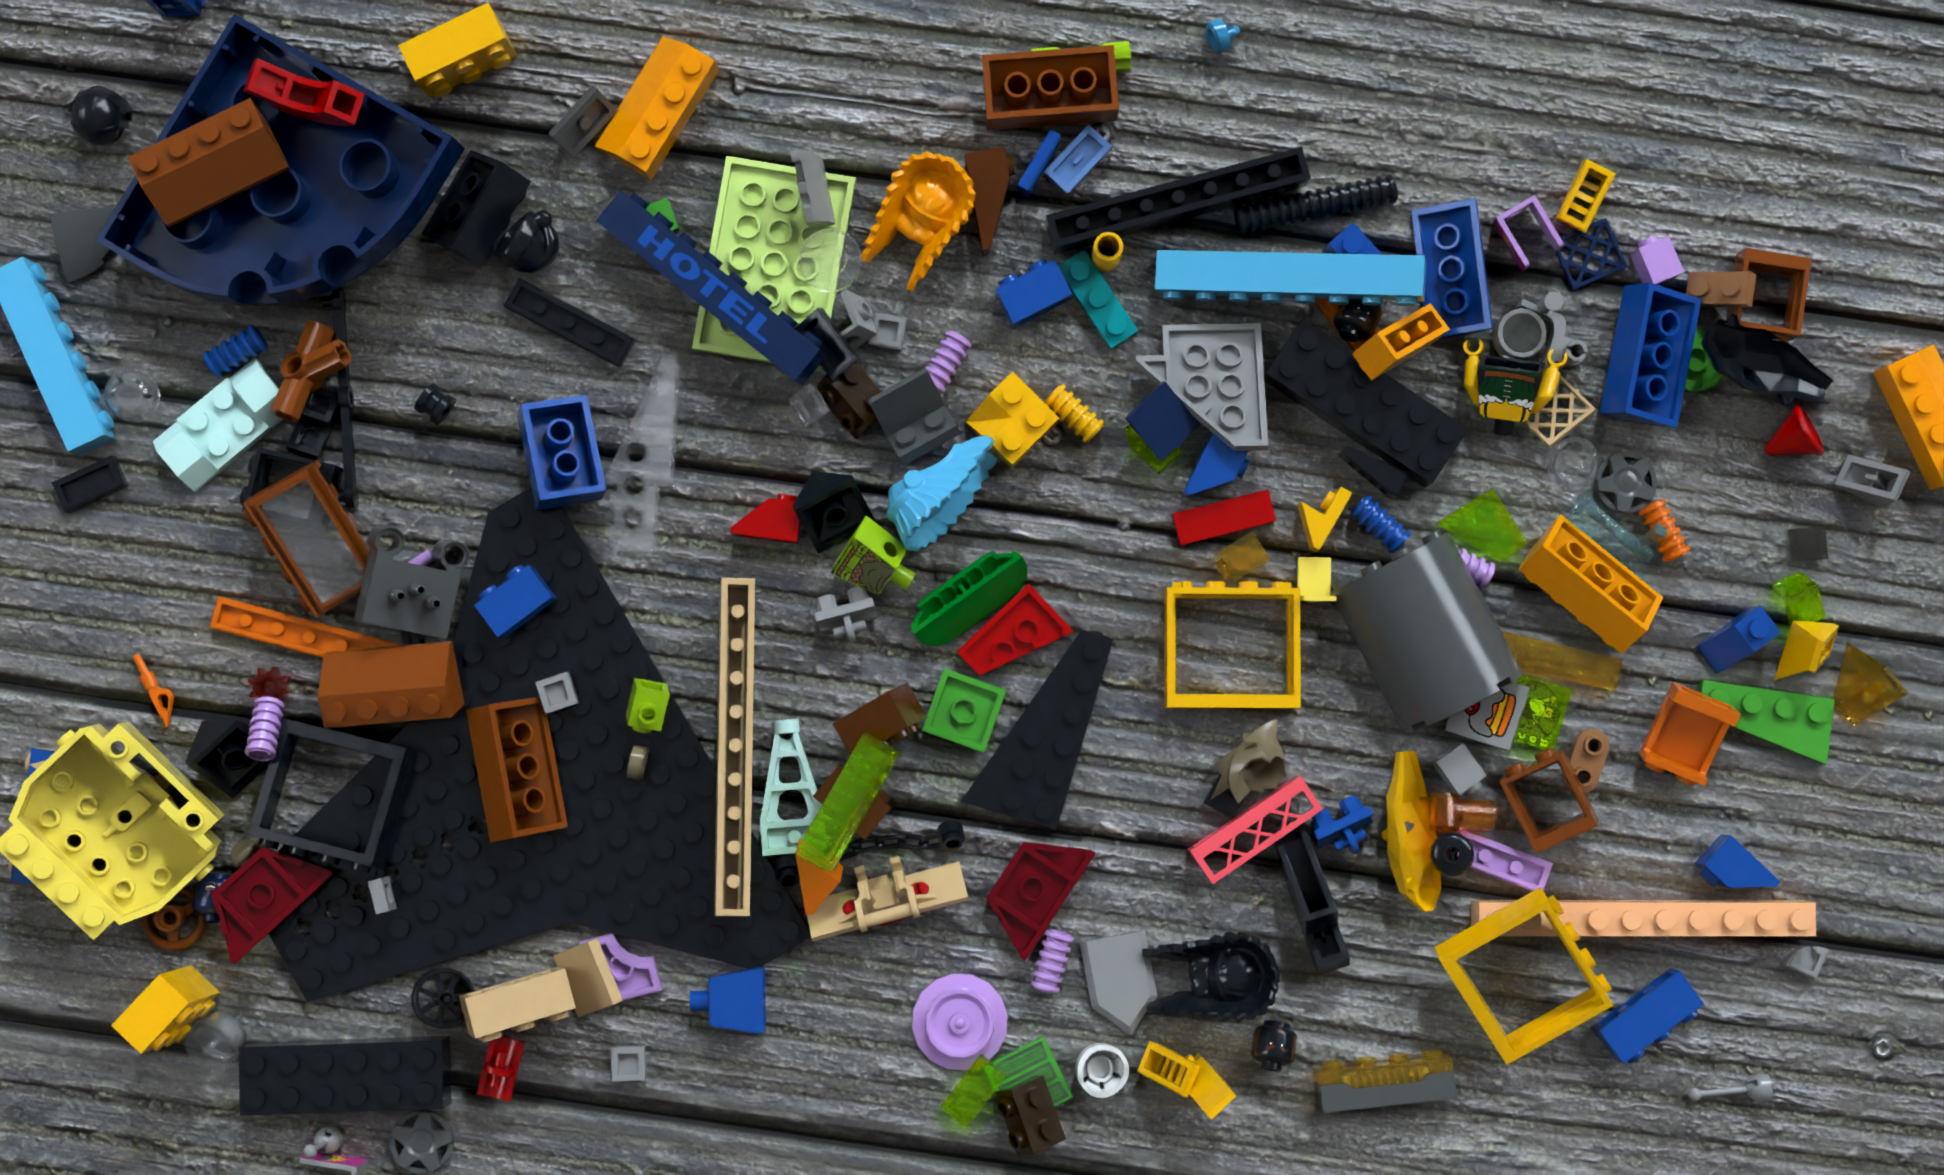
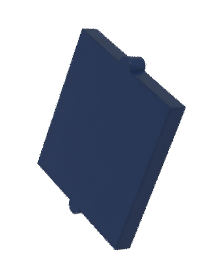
M1165 381L1158 385L1147 397H1141V403L1125 417L1134 431L1158 461L1161 462L1177 446H1183V441L1199 426L1195 418Z

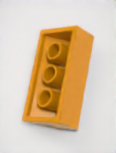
M663 36L617 109L618 111L600 136L595 148L651 181L719 72L715 60L687 43Z
M1932 344L1873 372L1929 490L1944 487V364L1935 345Z
M1562 514L1553 521L1531 548L1518 569L1530 582L1538 585L1549 594L1554 602L1565 607L1576 616L1581 624L1588 626L1607 645L1614 647L1621 654L1647 632L1663 599L1659 593Z

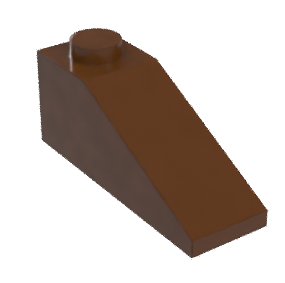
M1004 147L965 154L967 174L973 180L974 187L972 189L976 193L973 205L982 256L990 254L1009 189V176L1015 175L1012 156L1005 155Z

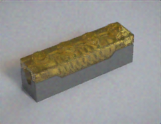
M1430 1049L1422 1051V1056L1409 1057V1053H1394L1388 1055L1389 1060L1376 1061L1374 1056L1355 1058L1356 1063L1342 1065V1060L1322 1062V1067L1314 1068L1318 1108L1323 1113L1457 1099L1453 1058L1447 1054H1442L1441 1049Z

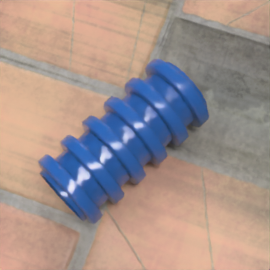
M250 325L248 326V331H239V336L237 337L232 335L229 342L224 340L221 342L220 347L217 345L213 346L211 352L208 350L204 351L203 360L210 372L219 378L223 376V371H232V366H241V361L248 362L251 355L253 357L258 356V351H267L268 344L260 330Z
M1371 495L1365 496L1350 512V517L1352 519L1356 517L1359 520L1357 523L1360 526L1364 524L1367 533L1371 531L1374 534L1373 538L1375 540L1379 538L1382 541L1380 545L1383 547L1385 545L1388 546L1390 554L1396 552L1409 539L1411 532L1409 530L1404 531L1401 523L1397 525L1394 522L1396 518L1394 516L1389 517L1386 509L1381 510L1378 502L1373 503Z

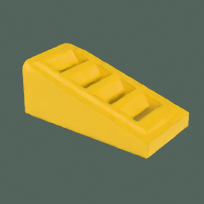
M1588 159L1583 160L1555 219L1586 233L1616 173ZM1588 174L1600 180L1599 186L1585 180V176ZM1582 185L1596 192L1594 197L1579 191L1580 186ZM1577 197L1589 203V208L1586 209L1574 203V198ZM1569 208L1585 215L1583 221L1568 215Z
M1149 1041L1137 1072L1188 1098L1200 1065L1164 1045ZM1180 1064H1181L1180 1070H1179V1072H1178V1074H1177V1077H1176V1079H1175V1082H1174V1078H1175L1176 1073H1177V1071H1178V1069H1179V1066H1180Z

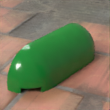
M992 551L980 557L917 604L916 607L919 611L914 618V622L910 624L915 637L921 643L930 646L942 645L957 638L1019 592L1027 577V564L1025 560L1015 551L996 554L995 551Z

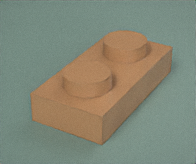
M1751 271L1689 272L1686 294L1702 299L1700 307H1752L1756 274Z

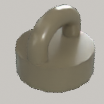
M244 839L237 842L230 854L233 868L239 869L264 846L257 845L258 840Z

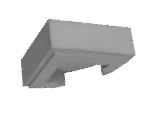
M1819 946L1800 947L1791 952L1785 958L1782 965L1816 980L1829 949Z

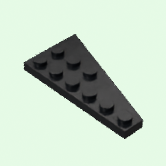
M1084 630L1079 632L961 802L1050 829H1057L1113 639Z

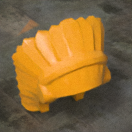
M928 151L922 152L921 155L912 154L907 161L901 162L898 171L891 174L892 184L886 187L887 196L882 201L881 208L875 215L876 224L870 228L871 233L865 240L866 248L859 258L863 262H870L886 246L891 244L897 232L902 233L909 240L916 241L922 247L906 285V289L912 292L918 280L925 277L934 259H938L950 238L959 233L960 225H965L968 222V215L972 213L976 195L972 189L974 187L973 180L954 158L944 157L941 154H932Z

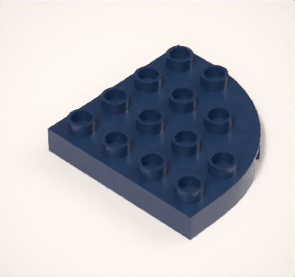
M234 14L154 144L251 98L264 112L290 169L169 228L143 191L135 175L95 241L165 282L188 293L212 301L234 305L265 306L309 299L335 290L358 278L394 251L412 232L429 209L465 148L453 136ZM258 58L307 79L322 82L335 80L365 93L355 125L335 126L303 119L271 107V103L243 92L253 61Z

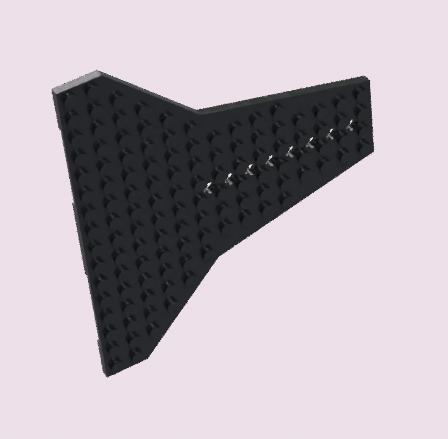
M531 487L489 511L453 641L465 704L451 718L410 721L388 743L407 748L418 754L384 870L371 867L370 872L366 873L351 869L352 862L341 859L340 864L335 865L319 861L321 855L319 853L310 851L308 858L288 853L290 846L283 845L278 850L279 852L330 869L334 874L269 933L270 938L307 1002L571 923L748 969L763 966L811 937L810 929L786 887L777 881L775 870L767 856H762V848L752 830L750 916H714L716 769L670 689L661 732L652 730L651 733H641L633 730L632 726H628L626 711L634 678L660 683L666 682L583 543L580 534L564 507L536 510ZM519 565H522L524 568L530 565L536 569L557 597V600L506 638H498L474 605L481 600L478 596L492 585L498 588L508 579L505 576ZM569 672L579 704L547 714L568 827L490 843L487 823L483 825L484 832L481 834L477 830L472 831L470 829L473 816H476L478 819L484 818L485 820L486 817L466 710L487 704L539 697L535 682ZM634 745L648 747L649 749L644 777L641 780L627 778L628 763ZM374 756L293 836L365 854L392 761ZM445 833L449 836L456 835L458 839L454 842L455 849L453 851L448 847L443 848L441 845ZM417 849L420 853H428L429 857L425 859L426 866L424 868L419 864L414 865L412 861L415 857L414 852ZM388 866L391 870L398 869L400 874L396 877L397 883L393 885L390 881L397 909L376 914L370 892L367 894L368 900L366 902L362 898L357 899L355 897L357 892L356 886L359 883L362 887L369 886L368 881L383 878L386 875L385 869ZM329 901L333 904H341L342 908L338 911L340 917L337 919L333 915L328 916L326 913ZM300 918L304 921H312L313 925L309 928L310 935L306 936L304 932H298L297 927L299 926L298 921Z

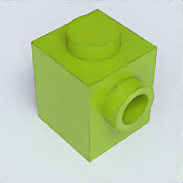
M634 678L626 711L627 724L632 726L633 730L641 733H651L652 730L661 732L670 696L666 683Z

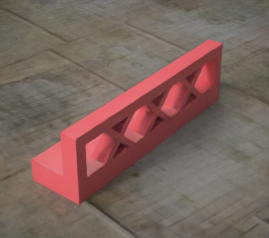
M1296 775L1187 850L1199 864L1211 884H1214L1319 813L1323 808L1303 778ZM1302 791L1312 805V808L1302 815L1288 813L1291 798ZM1285 803L1284 812L1275 810ZM1269 813L1283 815L1281 828L1274 834L1261 831L1263 817ZM1288 816L1296 818L1286 825ZM1257 822L1256 830L1247 829ZM1241 832L1255 834L1253 848L1247 852L1233 850L1235 837ZM1260 835L1268 836V838L1259 843ZM1230 840L1229 849L1220 848ZM1213 851L1228 853L1225 867L1213 874L1203 858ZM1232 854L1241 855L1239 858L1231 862Z

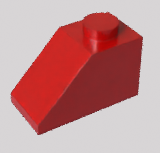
M778 494L777 499L768 498L731 527V534L738 537L799 544L802 523L793 508L797 496Z

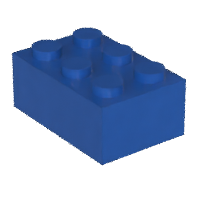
M587 395L521 404L517 418L536 510L602 500L606 492V485Z

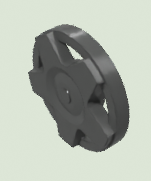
M1633 452L1615 453L1604 459L1595 472V493L1600 502L1613 512L1621 514L1637 512L1640 508L1646 507L1656 493L1657 478L1652 464L1639 454ZM1624 458H1630L1636 462L1629 465ZM1609 464L1610 475L1601 478L1605 467ZM1647 474L1649 477V484H1647L1644 480ZM1604 493L1614 495L1615 505L1606 498ZM1634 498L1643 500L1639 505L1631 507Z
M428 1109L414 1110L404 1115L396 1123L390 1136V1149L397 1164L403 1169L417 1174L430 1173L440 1168L449 1159L454 1148V1133L451 1125L441 1114ZM417 1116L414 1126L403 1125L408 1119ZM433 1118L437 1120L444 1127V1129H435L433 1127ZM397 1141L404 1146L401 1153L398 1151ZM448 1144L445 1155L440 1159L438 1149ZM420 1160L426 1167H417L412 1164Z

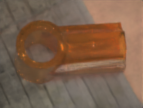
M1433 793L1429 795L1430 830L1454 832L1459 829L1492 832L1495 829L1497 820L1495 802L1459 799V796L1453 793Z

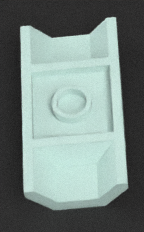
M253 358L232 377H227L178 417L176 423L153 441L157 453L180 480L194 492H197L284 420L271 413V408L279 388L264 371L259 360Z

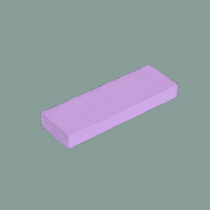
M1460 828L1456 829L1455 833L1466 837L1473 846L1475 855L1473 864L1470 867L1471 869L1531 891L1540 887L1544 891L1553 863ZM1456 848L1449 849L1450 852L1456 850ZM1459 852L1455 854V860L1458 859ZM1447 854L1449 860H1451V855Z

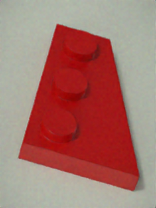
M1028 584L956 652L980 676L1065 637L1074 631L1038 592Z

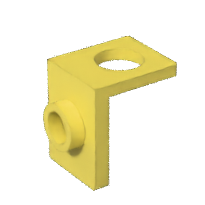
M1330 557L1297 558V588H1300V602L1337 601V596H1331Z

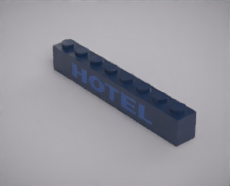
M620 190L596 221L794 381L803 386L827 356L819 349L823 343L809 331L802 335L795 330L794 327L798 323L784 311L777 315L770 310L769 307L772 305V302L759 291L752 295L745 290L744 287L748 283L735 272L731 271L727 275L719 268L723 263L707 251L703 256L695 250L698 243L682 231L678 236L670 230L674 224L660 212H657L655 216L650 214L646 210L650 204L635 192L629 197Z

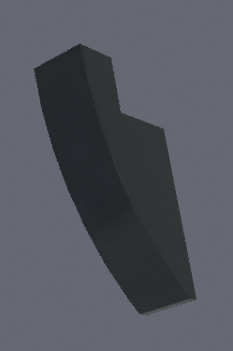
M1302 823L1274 842L1308 950L1317 974L1321 975L1349 966L1350 955L1338 927V910L1305 825Z

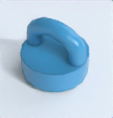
M1219 18L1208 22L1205 28L1208 42L1211 48L1218 54L1231 48L1230 38L1238 35L1240 32L1238 26L1226 27Z

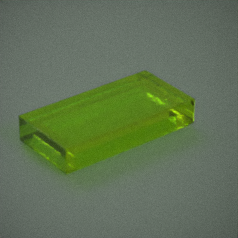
M980 1054L940 1108L963 1127L967 1128L1007 1074L984 1055Z

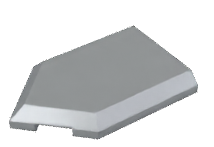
M1145 930L1079 942L1092 1009L1131 1035L1148 1011L1147 1005L1157 997L1151 960L1142 956V949H1148Z

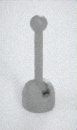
M1759 1074L1752 1076L1746 1085L1742 1087L1710 1090L1691 1088L1688 1091V1097L1692 1101H1698L1701 1097L1747 1093L1754 1101L1765 1102L1773 1100V1089L1769 1075Z
M326 1126L320 1129L314 1137V1145L309 1144L304 1148V1156L306 1158H313L316 1156L317 1151L322 1154H332L337 1151L343 1143L341 1131L335 1126Z

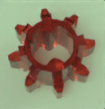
M273 666L270 671L258 668L256 674L258 677L248 679V682L253 685V690L249 697L260 698L269 696L282 701L284 694L292 693L286 684L291 677L280 676L279 667ZM274 681L275 690L266 693L265 683Z

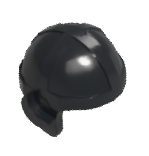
M94 86L78 93L73 102H70L68 105V112H71L72 128L79 136L93 145H105L117 141L125 130L127 120L132 121V108L128 101L102 86Z

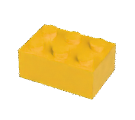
M489 3L483 4L398 45L415 82L429 98L445 96L452 91V87L462 82H474L482 76L481 73L491 68L501 69L509 65L512 61L511 59L517 56L501 21Z
M192 965L162 973L151 982L111 1026L140 1054L150 1050L156 1052L164 1045L169 1047L175 1041L177 1043L181 1042L192 1031L193 1028L190 1024L198 1016L200 1018L206 1016L215 1007L216 1003L213 1000L220 992Z

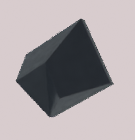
M812 471L793 504V508L818 554L852 537L865 516L876 522L852 475Z
M237 716L202 721L185 762L190 768L233 799L268 767L270 760L257 761L245 754V748L248 746L247 738L249 737L250 726Z

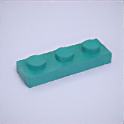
M1082 250L1058 266L1072 294L1110 351L1138 333L1139 330L1085 250Z

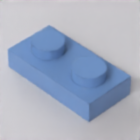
M1088 124L1045 169L1043 174L1068 196L1112 150V145Z

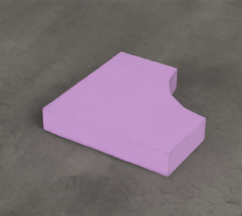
M613 933L595 937L601 945L622 1000L662 991V984L654 956L639 957L628 953L618 944ZM595 938L583 940L580 942V944H583Z

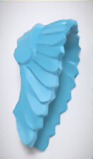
M983 435L971 438L962 444H954L949 454L940 462L921 471L909 470L904 475V479L889 488L887 519L895 524L905 549L913 550L914 552L918 551L919 548L926 549L928 543H935L938 536L946 535L949 526L957 524V516L965 513L967 505L973 503L974 493L982 489L981 482L989 478L988 470L994 467L998 459L990 452H987L995 442L993 438Z

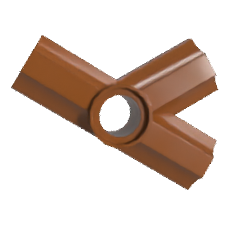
M307 321L296 350L289 353L281 362L280 373L284 379L271 408L272 414L289 422L298 423L310 392L317 390L322 385L326 376L352 364L351 353L348 351L346 344L340 339L331 342L334 336L333 329L316 321Z

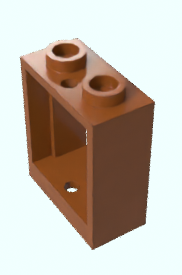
M1745 248L1737 253L1734 272L1751 269L1791 276L1784 326L1777 327L1741 321L1743 307H1728L1727 319L1731 314H1735L1738 316L1741 326L1765 329L1787 343L1801 336L1812 258Z
M1553 747L1545 749L1534 756L1536 761L1525 766L1520 761L1505 768V775L1499 781L1535 853H1539L1593 829L1599 823V819L1563 748L1554 751ZM1558 763L1583 813L1539 832L1515 782Z

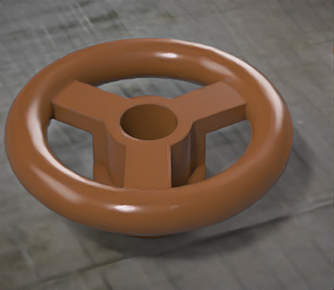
M185 885L177 894L184 895L193 902L194 889ZM192 902L183 907L165 905L159 911H156L154 915L156 927L163 932H168V939H164L155 931L151 921V914L141 917V925L147 938L154 945L172 951L188 948L197 942L204 933L207 922H203V915L197 914V923L192 933L179 940L180 927L185 917L194 912L192 910ZM170 912L176 915L175 923L169 921L168 916Z

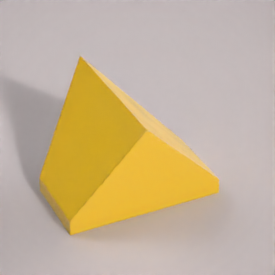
M1792 621L1774 681L1807 670L1816 672L1830 656L1839 625Z

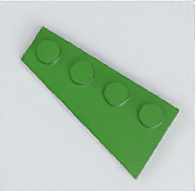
M1707 680L1699 681L1698 692L1734 706L1741 714L1736 726L1730 725L1729 727L1746 732L1763 741L1773 743L1795 754L1805 756L1822 765H1827L1835 699Z

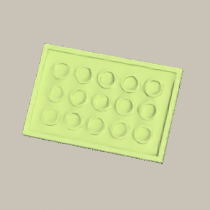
M726 156L709 250L712 255L723 263L719 269L727 275L731 271L735 272L748 283L744 287L745 290L752 295L759 291L772 302V305L769 307L770 310L777 315L784 311L798 323L796 326L817 308H823L832 320L856 177L826 172L836 224L809 229L797 185L795 167ZM699 306L692 345L693 350L772 363L704 307ZM819 365L815 371L823 372L822 366Z

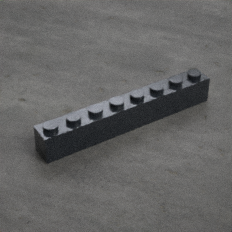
M1301 146L1046 215L1045 225L1053 254L1055 255L1092 245L1097 236L1105 232H1113L1121 237L1306 187L1311 176Z

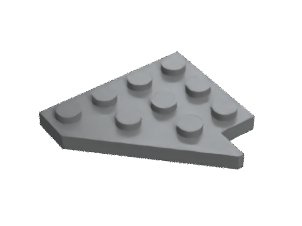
M1261 323L1162 325V355L1135 356V366L1157 385L1165 381L1188 411L1233 451L1267 450L1268 431Z

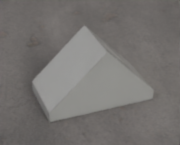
M1848 455L1835 485L1880 507L1897 502L1910 471Z

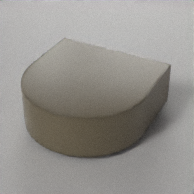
M633 746L628 763L627 778L643 779L649 754L648 747Z

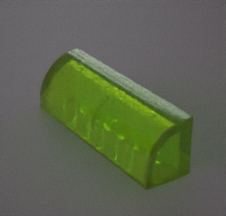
M867 732L862 734L794 854L821 868L834 870L901 752Z

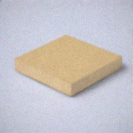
M597 938L553 956L557 967L566 969L576 1007L574 1009L578 1018L623 1001Z

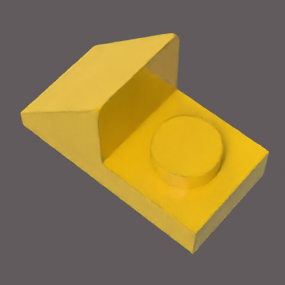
M1342 486L1336 489L1335 492L1329 490L1320 505V508L1324 510L1323 513L1303 502L1297 504L1309 550L1313 552L1320 550L1351 497L1352 492Z

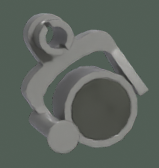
M1554 291L1549 292L1544 300L1537 304L1524 299L1517 302L1515 310L1508 312L1496 321L1491 334L1493 347L1500 357L1520 360L1527 359L1541 350L1544 345L1547 331L1541 318L1547 319L1550 324V338L1544 356L1540 360V362L1546 363L1545 369L1549 368L1546 358L1551 349H1554L1551 355V360L1554 363H1561L1565 352L1567 353V361L1563 367L1568 368L1580 364L1586 357L1585 353L1588 352V349L1581 340H1574L1564 336L1566 331L1565 318L1563 315L1553 312L1562 308L1564 300L1560 293ZM1569 348L1575 352V356L1571 354Z

